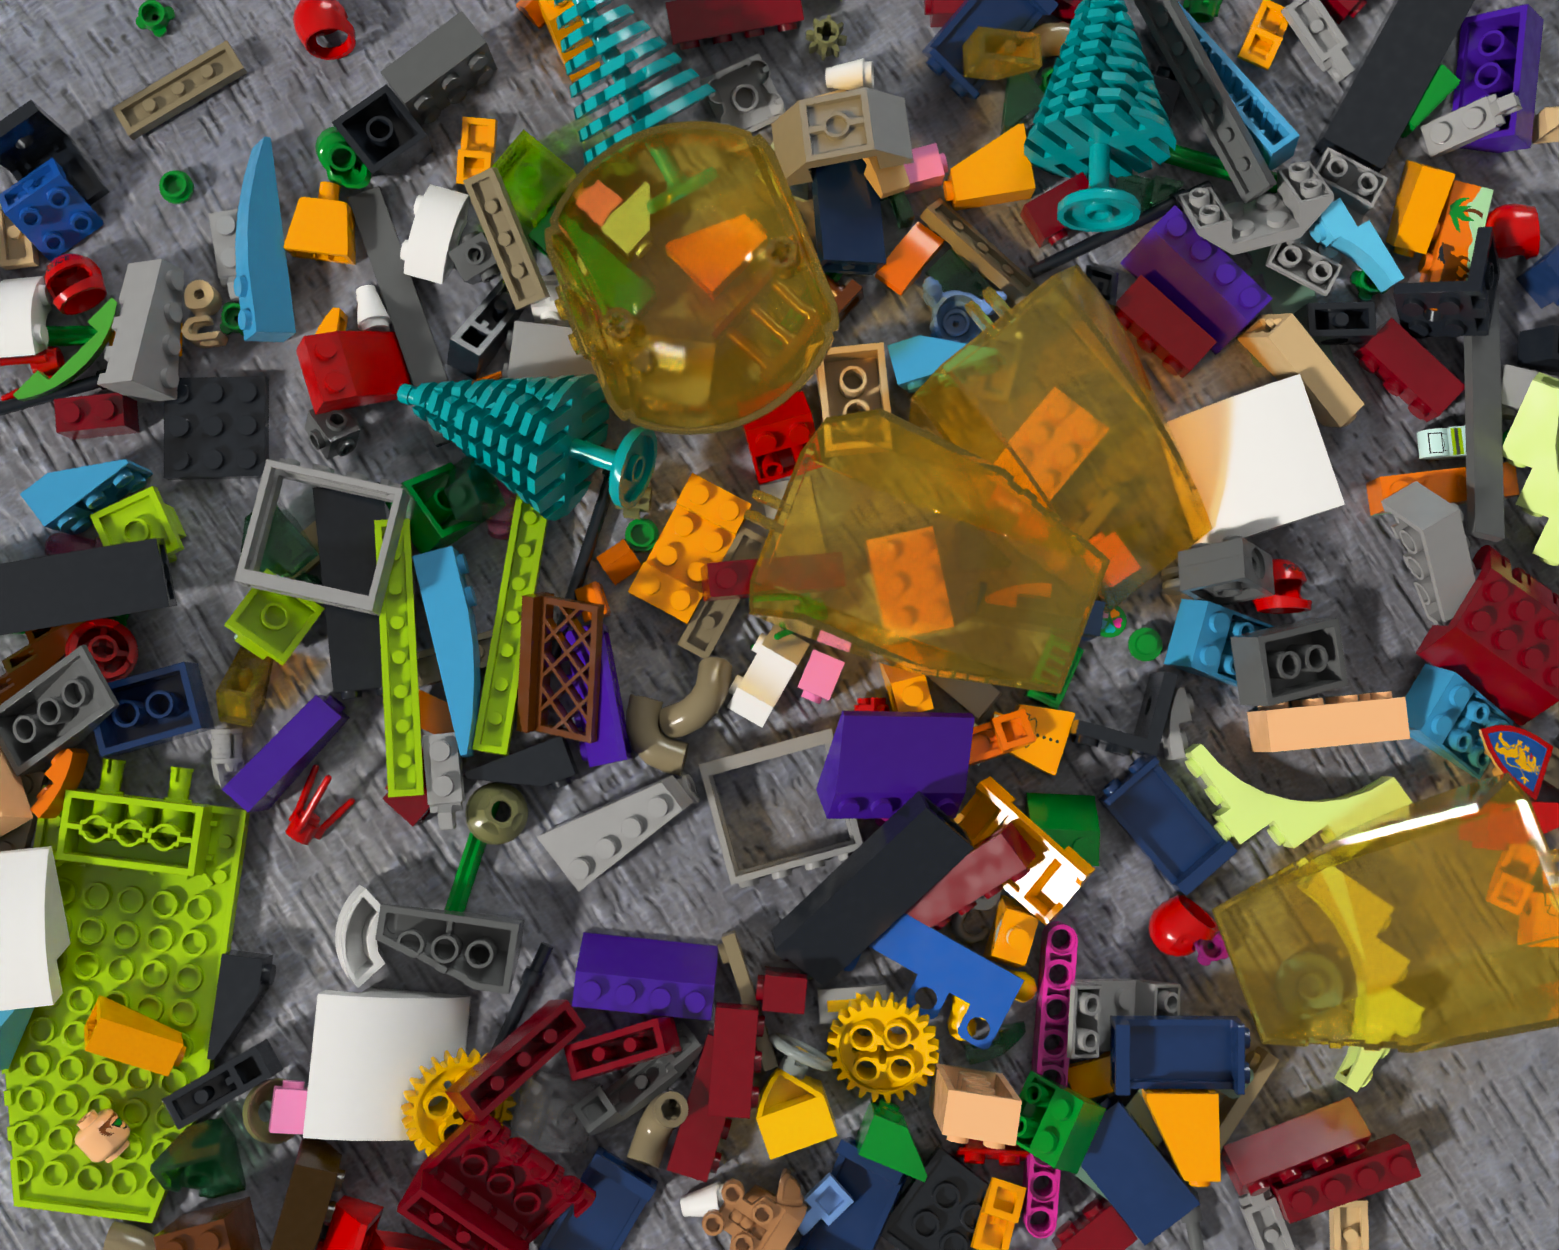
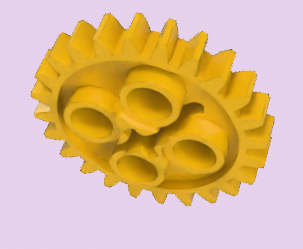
M876 991L874 1001H870L865 994H862L860 1005L851 999L848 1004L849 1011L841 1008L838 1013L839 1020L833 1019L830 1027L832 1032H829L827 1042L831 1045H828L826 1053L828 1056L833 1057L831 1059L833 1063L832 1069L840 1068L836 1079L839 1081L848 1078L846 1088L848 1091L855 1086L859 1087V1098H862L866 1092H870L872 1102H876L879 1094L884 1095L887 1103H890L892 1094H896L901 1101H904L905 1090H908L915 1096L917 1094V1084L926 1087L927 1075L933 1076L935 1073V1066L933 1064L938 1063L939 1053L936 1052L939 1049V1039L933 1038L936 1036V1026H927L930 1018L929 1014L918 1016L919 1004L914 1005L910 1009L906 1007L907 997L902 998L897 1003L894 1002L893 992H890L887 1000H882L879 991ZM899 1026L904 1028L906 1032L904 1034H896L890 1028ZM860 1028H865L869 1030L872 1034L869 1036H862L858 1034L856 1030ZM904 1059L909 1062V1065L899 1066L894 1061ZM870 1061L875 1067L866 1068L860 1062Z
M459 1048L457 1056L454 1058L446 1050L444 1052V1061L439 1062L434 1056L431 1057L433 1067L427 1069L424 1066H420L419 1069L423 1075L421 1079L413 1077L409 1079L415 1089L403 1092L409 1103L401 1105L403 1114L408 1115L402 1119V1123L405 1129H409L406 1134L410 1141L415 1140L414 1144L419 1152L425 1149V1153L429 1156L452 1134H444L450 1125L458 1124L457 1130L464 1123L456 1106L445 1093L444 1083L445 1081H450L451 1085H453L481 1060L477 1049L473 1048L467 1057L463 1048ZM443 1096L441 1102L437 1105L429 1106L430 1101L434 1097ZM509 1096L490 1115L501 1122L503 1126V1120H513L514 1116L507 1108L516 1106V1101L513 1097Z

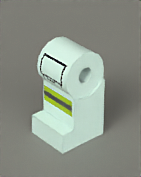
M1465 425L1428 429L1416 433L1419 460L1466 458Z

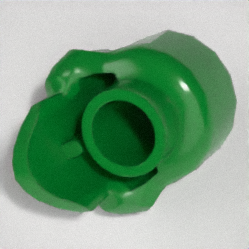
M329 127L322 131L316 140L315 149L320 163L327 171L329 181L352 189L366 187L371 180V173L335 127Z

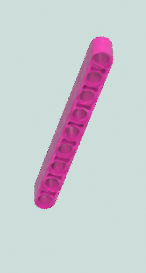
M1052 921L1044 927L1041 935L1031 1071L1042 1075L1047 1070H1056L1057 1078L1055 1082L1067 1087L1070 985L1076 975L1078 937L1075 930L1069 925L1060 921ZM1064 929L1068 937L1066 943L1060 947L1053 946L1052 935L1055 931ZM1056 964H1062L1065 968L1063 978L1059 981H1051L1049 978L1050 969ZM1053 999L1061 1000L1062 1009L1059 1014L1054 1016L1048 1015L1046 1011L1047 1004ZM1051 1034L1059 1035L1060 1042L1057 1048L1053 1050L1044 1049V1040L1047 1036ZM1029 1153V1156L1024 1161L1022 1187L1027 1189L1022 1205L1023 1213L1021 1214V1219L1033 1237L1039 1239L1047 1238L1052 1235L1057 1225L1061 1170L1053 1168ZM1043 1175L1049 1177V1183L1045 1188L1039 1190L1033 1188L1034 1180L1037 1177ZM1035 1212H1046L1047 1216L1043 1223L1037 1225L1030 1223L1031 1216Z

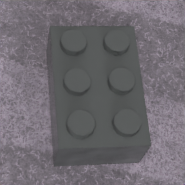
M461 11L380 73L391 90L418 124L422 126L434 122L440 116L441 111L450 104H457L466 97L467 91L475 85L486 83L493 76L497 67L487 42Z
M1309 618L1230 637L1240 705L1272 706L1348 686L1339 618Z

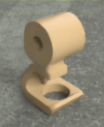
M204 280L192 281L185 289L184 299L186 307L193 312L195 317H190L185 321L181 330L182 334L199 348L225 346L228 342V337L221 331L198 333L200 328L214 325L213 319L210 316L216 314L222 306L220 293Z

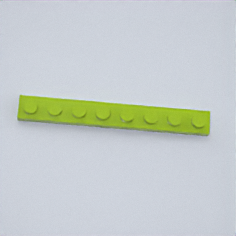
M518 494L515 501L472 748L474 751L506 756L509 753L518 701L522 596L536 593L548 526V519L540 515L529 503L527 504L521 500Z
M404 519L379 616L388 797L424 795L410 519ZM374 520L376 565L388 520Z

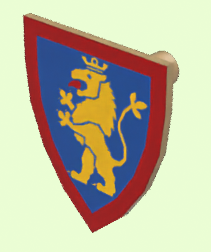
M1494 725L1480 729L1479 733L1485 747L1484 753L1491 758L1495 765L1492 769L1493 776L1497 779L1505 778L1522 794L1533 801H1537L1553 746L1535 734L1511 725Z

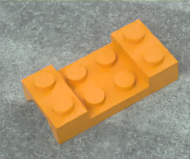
M694 473L689 477L676 501L677 505L628 590L630 595L653 605L687 625L703 598L700 568L706 563L723 561L740 527L743 526L752 509L751 503Z
M990 776L978 783L973 797L953 820L966 830L973 846L1009 822L1013 823L1036 857L1028 866L1031 871L1017 882H1013L1010 878L1002 883L1007 892L1046 926L1058 916L1096 869L1070 846L1063 849L1013 804L1016 799Z

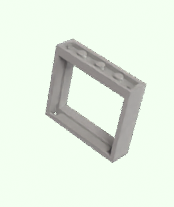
M280 458L279 461L266 459L234 581L250 588L380 616L410 495L401 488L402 484L393 483L387 479H381L379 484L367 481V476L356 472H347L346 476L333 474L334 469L324 465L313 464L311 469L301 467L299 461L291 458ZM283 479L392 503L369 596L259 572Z
M831 728L698 764L731 885L738 883L740 888L754 886L760 883L759 877L772 874L773 880L793 874L791 868L805 865L806 870H812L825 866L824 859L838 856L839 861H844L863 844L857 819H845L850 837L849 840L740 870L736 861L713 775L823 744L828 755L834 737Z

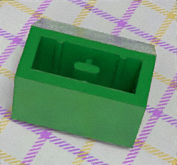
M1030 1070L1019 1095L1022 1105L1016 1144L1055 1169L1077 1174L1106 1108L1084 1095Z

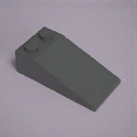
M86 645L79 646L0 705V747L16 776L46 771L52 766L51 761L56 754L64 749L76 748L119 706L116 697Z

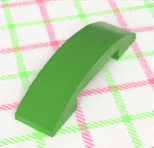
M111 298L87 321L98 332L51 378L37 370L13 396L21 401L37 399L61 389L84 373L100 356L110 341L114 332L112 329L114 317L120 315L121 305Z

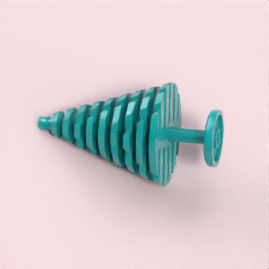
M554 0V8L571 0ZM572 0L574 6L556 18L558 30L570 27L581 20L585 25L579 27L560 41L562 53L578 48L591 40L594 46L585 49L565 63L567 76L575 74L600 60H603L605 64L570 85L571 98L588 92L612 78L615 82L573 109L575 120L588 116L621 97L625 101L624 104L578 131L580 143L606 131L631 116L635 123L584 152V164L586 165L642 134L667 181L666 188L646 200V207L650 213L718 176L720 173L713 164L706 165L691 174L686 173L659 125L716 91L709 84H705L653 112L650 108L652 104L682 88L700 75L690 68L641 93L640 87L681 63L683 59L676 52H673L631 74L630 68L657 53L667 43L658 36L621 54L620 48L647 33L651 27L644 20H641L610 35L608 30L619 25L635 13L627 4H623L599 16L597 11L614 0Z
M1082 0L1078 4L1074 12V19L1070 23V31L1066 37L1065 44L1063 43L1060 48L1061 60L1057 57L1045 94L1038 106L1040 109L1034 116V124L1024 143V155L1035 167L1053 175L1072 178L1070 170L1072 169L1077 174L1083 172L1087 180H1089L1088 189L1068 194L1058 203L1057 220L1062 225L1073 230L1106 232L1119 230L1136 222L1141 213L1140 202L1133 194L1124 190L1109 188V174L1115 178L1132 176V169L1138 174L1153 169L1151 158L1161 165L1170 158L1169 146L1174 150L1176 148V137L1170 127L1167 113L1159 102V99L1161 101L1162 99L1155 86L1147 59L1142 52L1139 38L1131 30L1135 27L1132 19L1127 14L1128 8L1124 0Z
M594 374L578 376L561 375L555 378L542 376L516 379L502 378L499 380L482 379L473 384L472 380H462L459 382L444 381L439 384L436 382H424L418 387L405 383L399 387L397 391L399 402L409 406L415 405L412 409L416 416L424 421L428 420L436 432L442 433L444 438L454 442L456 446L462 449L466 456L476 458L474 460L475 463L504 483L514 494L517 492L521 500L527 504L529 503L545 519L556 521L567 516L582 500L592 483L583 480L596 471L598 467L610 471L609 494L612 502L627 510L639 502L650 483L657 458V438L653 430L643 426L632 429L623 438L617 451L599 446L607 438L609 424L603 422L609 419V404L601 403L603 399L608 397V392L605 384L594 383L600 379V377Z

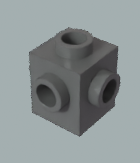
M474 231L465 235L460 240L462 244L448 252L463 281L474 285L481 280L483 283H486L501 274L484 232Z
M314 409L308 411L305 430L308 433L311 445L316 450H320L328 460L337 455L345 456L355 449L360 433V424L357 418L352 413H348L346 409L315 415Z

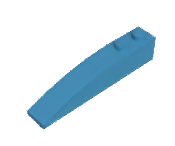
M1179 3L1270 171L1274 170L1294 155L1300 135Z
M265 136L251 150L237 212L234 292L239 297L240 311L238 314L239 328L243 330L244 341L284 342L296 333L271 137Z
M448 546L414 555L412 558L460 756L469 758L474 756L472 748L480 707L481 691L480 651L473 606H477V599L473 587H467L465 574L469 573V566L465 554H459V551L453 546Z

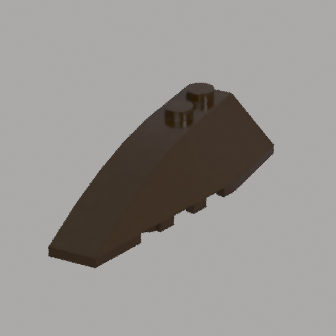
M302 1137L270 1250H314L323 1222L331 1223L336 1201L330 1200L333 1191L340 1192L345 1170L339 1169L342 1154L324 1139Z

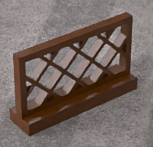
M548 592L522 596L516 731L525 733L537 731L587 743L597 742L604 605L556 597L554 593ZM554 605L558 606L566 617L558 626L553 620ZM583 611L592 612L591 627L587 631L577 619ZM569 624H571L579 636V639L572 646L562 633ZM554 639L557 640L564 651L557 660L552 654V641ZM583 643L590 652L589 662L585 666L575 652ZM568 658L578 671L570 680L560 666ZM553 672L563 686L556 693L550 687V677ZM581 678L588 686V696L582 699L573 686ZM566 692L576 705L569 713H567L559 701V698ZM551 706L561 719L556 725L548 724L549 708ZM579 712H581L586 720V732L579 731L572 720Z

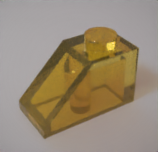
M978 26L962 45L964 77L999 80L1042 67L1041 34Z
M240 647L216 690L220 722L253 728L265 705L274 659L267 656L262 660L245 647Z

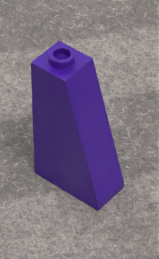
M331 694L328 697L315 695L222 790L248 813L269 810L348 721L350 717L343 712L346 708L345 705Z

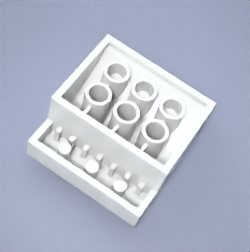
M1300 374L1227 398L1154 427L1193 544L1219 543L1227 536H1242L1246 539L1345 505Z
M52 846L0 851V1011L54 1005L63 994L57 959L71 942Z
M369 987L360 993L324 990L318 993L303 1138L346 1141L410 1140L406 1134L409 1129H405L402 1123V1119L408 1115L403 1114L401 1105L409 1103L403 1092L415 1089L409 1079L411 1077L421 1079L423 1075L420 1072V1066H424L427 1069L433 1067L431 1057L434 1056L439 1062L444 1061V1052L448 1050L453 1058L457 1056L459 1048H463L466 1053L471 996ZM445 1081L444 1083L446 1090L451 1086L450 1081ZM443 1096L434 1097L430 1101L429 1106L437 1105L441 1102ZM456 1124L450 1125L444 1134L452 1133Z

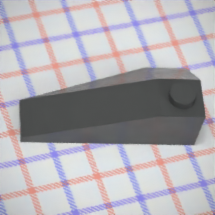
M381 904L375 940L411 958H416L443 974L446 973L464 982V985L472 989L509 994L520 955L525 920L489 914Z

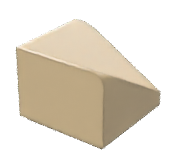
M1559 106L1545 107L1534 116L1533 144L1559 142Z

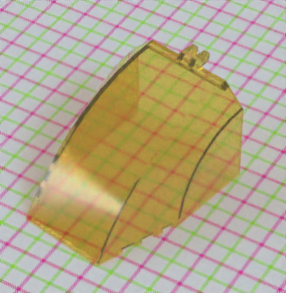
M1075 265L1051 276L1013 308H1010L1000 295L988 286L982 291L985 301L1000 317L994 323L978 304L972 300L965 305V309L983 332L941 364L911 397L908 431L995 534L1002 539H1007L1018 547L1017 549L1020 552L1036 560L1046 568L1045 570L1073 587L1074 591L1088 601L1105 602L1104 613L1108 614L1178 557L1179 551L1190 548L1191 545L1213 528L1198 489L1135 347L1112 308L1082 269Z
M881 408L826 417L801 450L782 500L763 491L754 490L752 494L754 500L777 510L774 520L754 510H746L744 514L746 520L770 530L750 579L749 614L826 645L906 671L927 676L1060 694L1110 559L1080 533H1074L1061 522L1063 519L1058 514L1049 512L1037 501L1038 497L1029 489L1020 487L1013 480L1015 477L1006 469Z
M1509 773L1451 789L1374 818L1338 836L1212 909L1262 1044L1307 1047L1308 1044L1328 1045L1329 1048L1342 1049L1343 1046L1364 1047V1050L1369 1051L1391 1048L1398 1049V1052L1415 1053L1559 1026V872L1555 862L1559 861V849L1550 851L1529 797Z

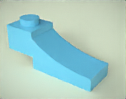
M1341 198L1333 201L1309 228V233L1314 241L1320 243L1323 249L1330 246L1350 258L1368 275L1380 293L1387 291L1395 286V283H1399L1404 279L1370 220L1357 226Z

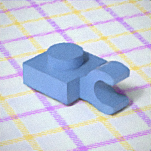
M830 1172L804 1196L809 1206L798 1230L804 1236L821 1218L829 1226L854 1202L853 1197Z

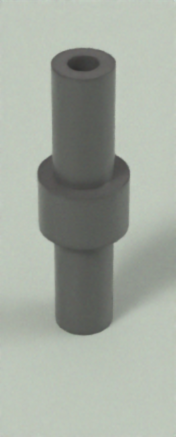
M1200 1205L1181 1218L1182 1223H1186L1190 1250L1205 1249L1200 1221L1203 1220Z

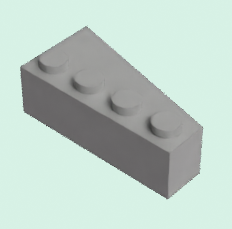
M164 259L128 263L119 297V302L122 305L121 314L114 317L112 329L116 332L112 346L106 347L104 359L108 362L106 373L99 374L97 385L141 403L177 399L179 353L181 350L180 332L183 316V269Z
M1415 481L1385 498L1381 503L1385 512H1391L1394 515L1396 523L1391 528L1395 538H1401L1402 543L1408 550V553L1402 556L1406 566L1418 578L1413 583L1427 618L1436 625L1448 626L1475 582L1474 574L1476 573V567L1470 558L1468 549L1470 541L1465 534L1462 523L1464 521V514L1458 505L1449 503Z
M670 775L567 822L554 826L537 836V838L575 888L581 891L692 804L693 800L676 778Z

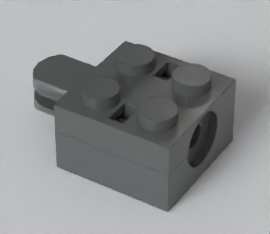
M1227 536L1222 539V542L1214 544H1193L1190 546V549L1178 552V566L1161 571V579L1165 581L1162 583V592L1167 595L1186 594L1195 600L1210 601L1221 606L1275 595L1272 556L1242 536Z

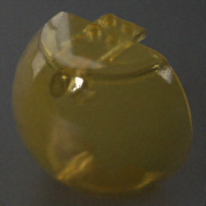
M706 121L673 122L634 133L607 148L581 170L557 203L550 219L551 226L545 228L546 252L560 286L555 287L559 299L554 301L561 319L563 321L568 320L573 333L569 334L568 337L573 350L577 355L582 354L585 360L591 361L607 403L622 421L630 419L632 424L646 429L678 435L715 434L751 424L787 403L806 385L827 356L835 339L833 332L840 330L838 305L776 153L760 134L752 136L750 131L732 125Z

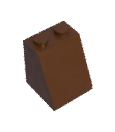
M250 1196L184 1213L153 1237L156 1250H262Z

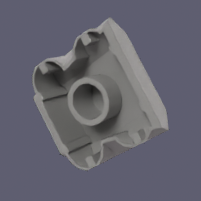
M759 53L699 80L701 86L709 84L716 91L709 95L707 99L728 143L772 124L786 112L783 100L777 93L770 78L771 71L768 64L761 59Z

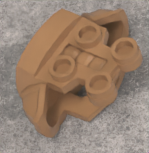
M784 1168L776 1195L756 1184L745 1194V1188L741 1181L730 1179L725 1182L721 1191L724 1203L719 1210H708L704 1214L702 1227L705 1233L710 1236H716L723 1230L732 1235L729 1250H785L803 1221L808 1206L804 1203L800 1184L791 1175V1171Z

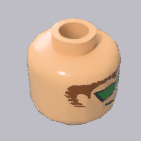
M93 1109L76 1124L80 1130L75 1136V1144L93 1162L105 1160L109 1163L117 1158L130 1144L128 1140L130 1135L129 1126L112 1109H104L99 1113Z

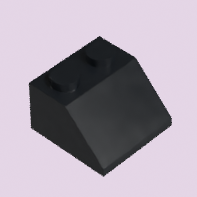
M388 84L332 122L333 126L374 177L407 171L433 152L428 135Z

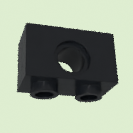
M1375 302L1307 303L1294 313V316L1317 345H1358L1377 335Z

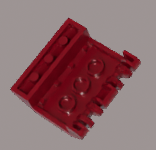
M1484 545L1472 559L1476 570L1482 571L1448 626L1432 625L1415 654L1432 666L1456 672L1514 721L1516 725L1523 726L1559 702V595L1554 592L1552 593L1551 589L1530 574L1525 573L1526 571L1515 567L1511 571V564L1508 558L1503 555L1501 556L1490 545Z
M489 1114L481 1122L466 1120L423 1161L398 1204L397 1212L452 1250H529V1244L572 1204H574V1216L576 1218L586 1211L594 1202L596 1191L587 1184L580 1182L581 1180L575 1176H563L565 1170L562 1166L555 1164V1161L533 1145L528 1144L523 1138H509L511 1130L504 1125L502 1126L501 1122Z

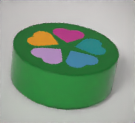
M1105 604L1101 637L1112 638L1121 634L1125 629L1127 623L1126 615L1119 606Z

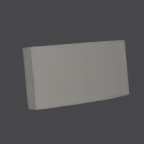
M946 647L924 672L932 681L979 719H982L1002 695L997 688Z
M1185 687L1176 688L1173 693L1162 735L1165 760L1186 757L1184 750L1188 749V740L1184 729L1180 730L1179 723L1192 721L1191 713H1194V703L1191 694L1186 693Z

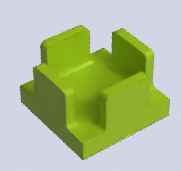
M154 486L90 514L103 546L164 538L169 563L177 560L175 553L185 549L180 539L185 538L186 534L176 511L172 506L163 502L158 488Z
M266 568V570L263 572V573H267V574L276 575V574H274L272 571H270V570L267 569V568ZM251 588L224 626L238 635L235 641L262 660L269 656L283 666L324 608L314 601Z

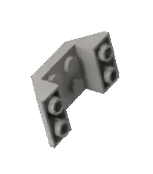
M868 87L798 100L771 124L780 188L813 182L811 168L877 156L880 169L914 163L905 99Z
M1329 147L1324 151L1315 166L1318 173L1334 193V201L1341 198L1356 225L1359 226L1363 216L1375 205L1388 178ZM1308 229L1299 239L1272 245L1265 266L1326 297L1343 266L1339 263L1344 254L1330 246L1323 249L1320 243L1313 240Z
M1311 161L1295 162L1288 167L1277 169V193L1260 195L1249 203L1232 202L1223 206L1211 186L1195 188L1190 192L1179 194L1178 201L1199 236L1228 253L1236 255L1301 238L1334 201V193Z
M1127 978L1074 979L1070 985L1067 1058H1098L1099 1051H1110V1016H1179L1181 984Z

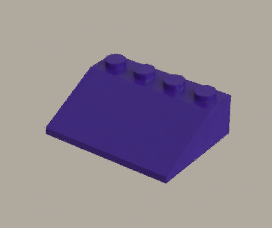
M842 711L816 788L826 818H890L918 791L924 794L949 817L956 818L966 792L975 719L973 713Z

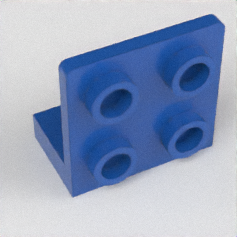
M53 157L0 194V204L4 214L49 261H53L104 224L102 218L68 182L62 167Z

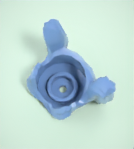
M931 276L924 279V284H922L923 299L932 309L929 326L931 337L977 345L981 339L980 334L986 316L993 315L998 311V308H1002L1007 299L1004 291L991 290L983 300L969 292L959 290L943 292L942 285ZM957 322L958 327H953L952 323Z

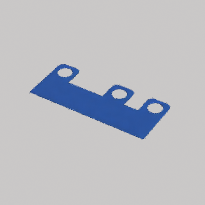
M905 913L869 945L872 949L918 974L907 995V1006L909 1008L917 1004L915 994L920 988L928 987L936 993V1005L931 1009L919 1008V1014H929V1019L936 1018L949 993L969 1003L970 1006L958 1027V1034L962 1039L982 1050L988 1049L991 1046L1024 982L1020 977ZM861 954L858 957H856L844 969V971H852L855 968ZM980 1017L988 1022L990 1032L985 1039L977 1040L970 1036L967 1027L971 1019Z

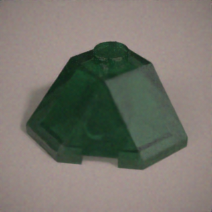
M277 502L259 572H264L267 568L281 577H293L317 557L319 553L296 518ZM252 512L244 520L241 553Z
M222 1117L208 1119L202 1123L188 1126L150 1167V1172L164 1190L179 1192L181 1187L199 1190L200 1197L210 1199L246 1190V1181L236 1137Z

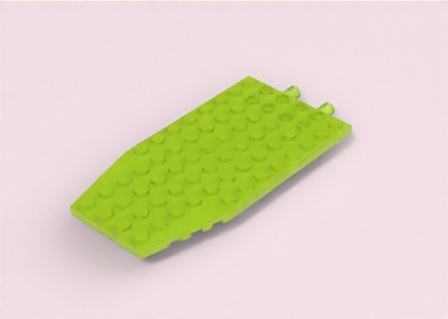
M103 758L99 788L95 790L79 788L66 790L61 813L56 818H38L33 848L52 846L71 944L57 959L63 994L54 1005L34 1008L9 1069L2 1070V1074H5L6 1090L3 1091L5 1106H8L10 1126L7 1127L8 1141H11L13 1159L10 1160L13 1202L16 1207L153 1223L159 1216L196 1124V1121L178 1130L162 1099L214 1069L215 1060L207 1059L221 957L223 953L231 951L250 812L248 813L245 809L193 803L189 799L192 774L194 772L193 768L171 766L168 795L163 799L124 794V791H121L126 760ZM99 995L181 1032L183 1046H186V1052L181 1064L178 1067L173 1066L167 1077L85 1051L84 1026ZM93 1109L97 1113L104 1109L114 1110L130 1128L129 1146L109 1163L105 1160L102 1162L91 1161L75 1144V1136L80 1130L76 1124Z

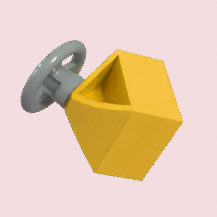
M777 1032L769 1036V1041L786 1056H783L778 1066L779 1068L774 1070L764 1084L759 1095L758 1109L756 1111V1120L770 1160L838 1136L835 1119L822 1081L806 1076L809 1067L821 1071L831 1070L833 1066L832 1061L810 1045Z

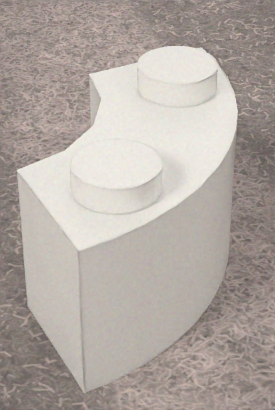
M430 184L424 196H417L414 204L415 218L409 240L403 242L400 252V258L405 260L404 274L439 284L444 283L454 267V262L448 252L458 246L461 234L467 224L468 194Z
M45 276L4 279L0 282V358L36 355L48 348L49 334L46 320L48 313L52 310L53 298L45 285Z
M774 624L768 635L760 634L752 648V651L757 653L744 677L736 676L728 691L733 697L727 708L760 727L764 726L810 645L793 634L776 640L774 635L784 630Z
M361 885L351 893L343 905L335 932L336 952L339 962L347 977L357 988L364 984L385 964L378 952L377 940H375L381 905Z

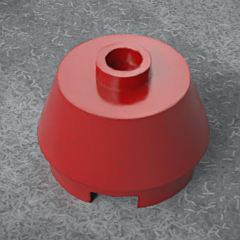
M101 618L80 624L69 635L65 646L66 657L79 646L86 645L107 683L126 678L132 672L138 660V645L135 637L124 625L112 619Z

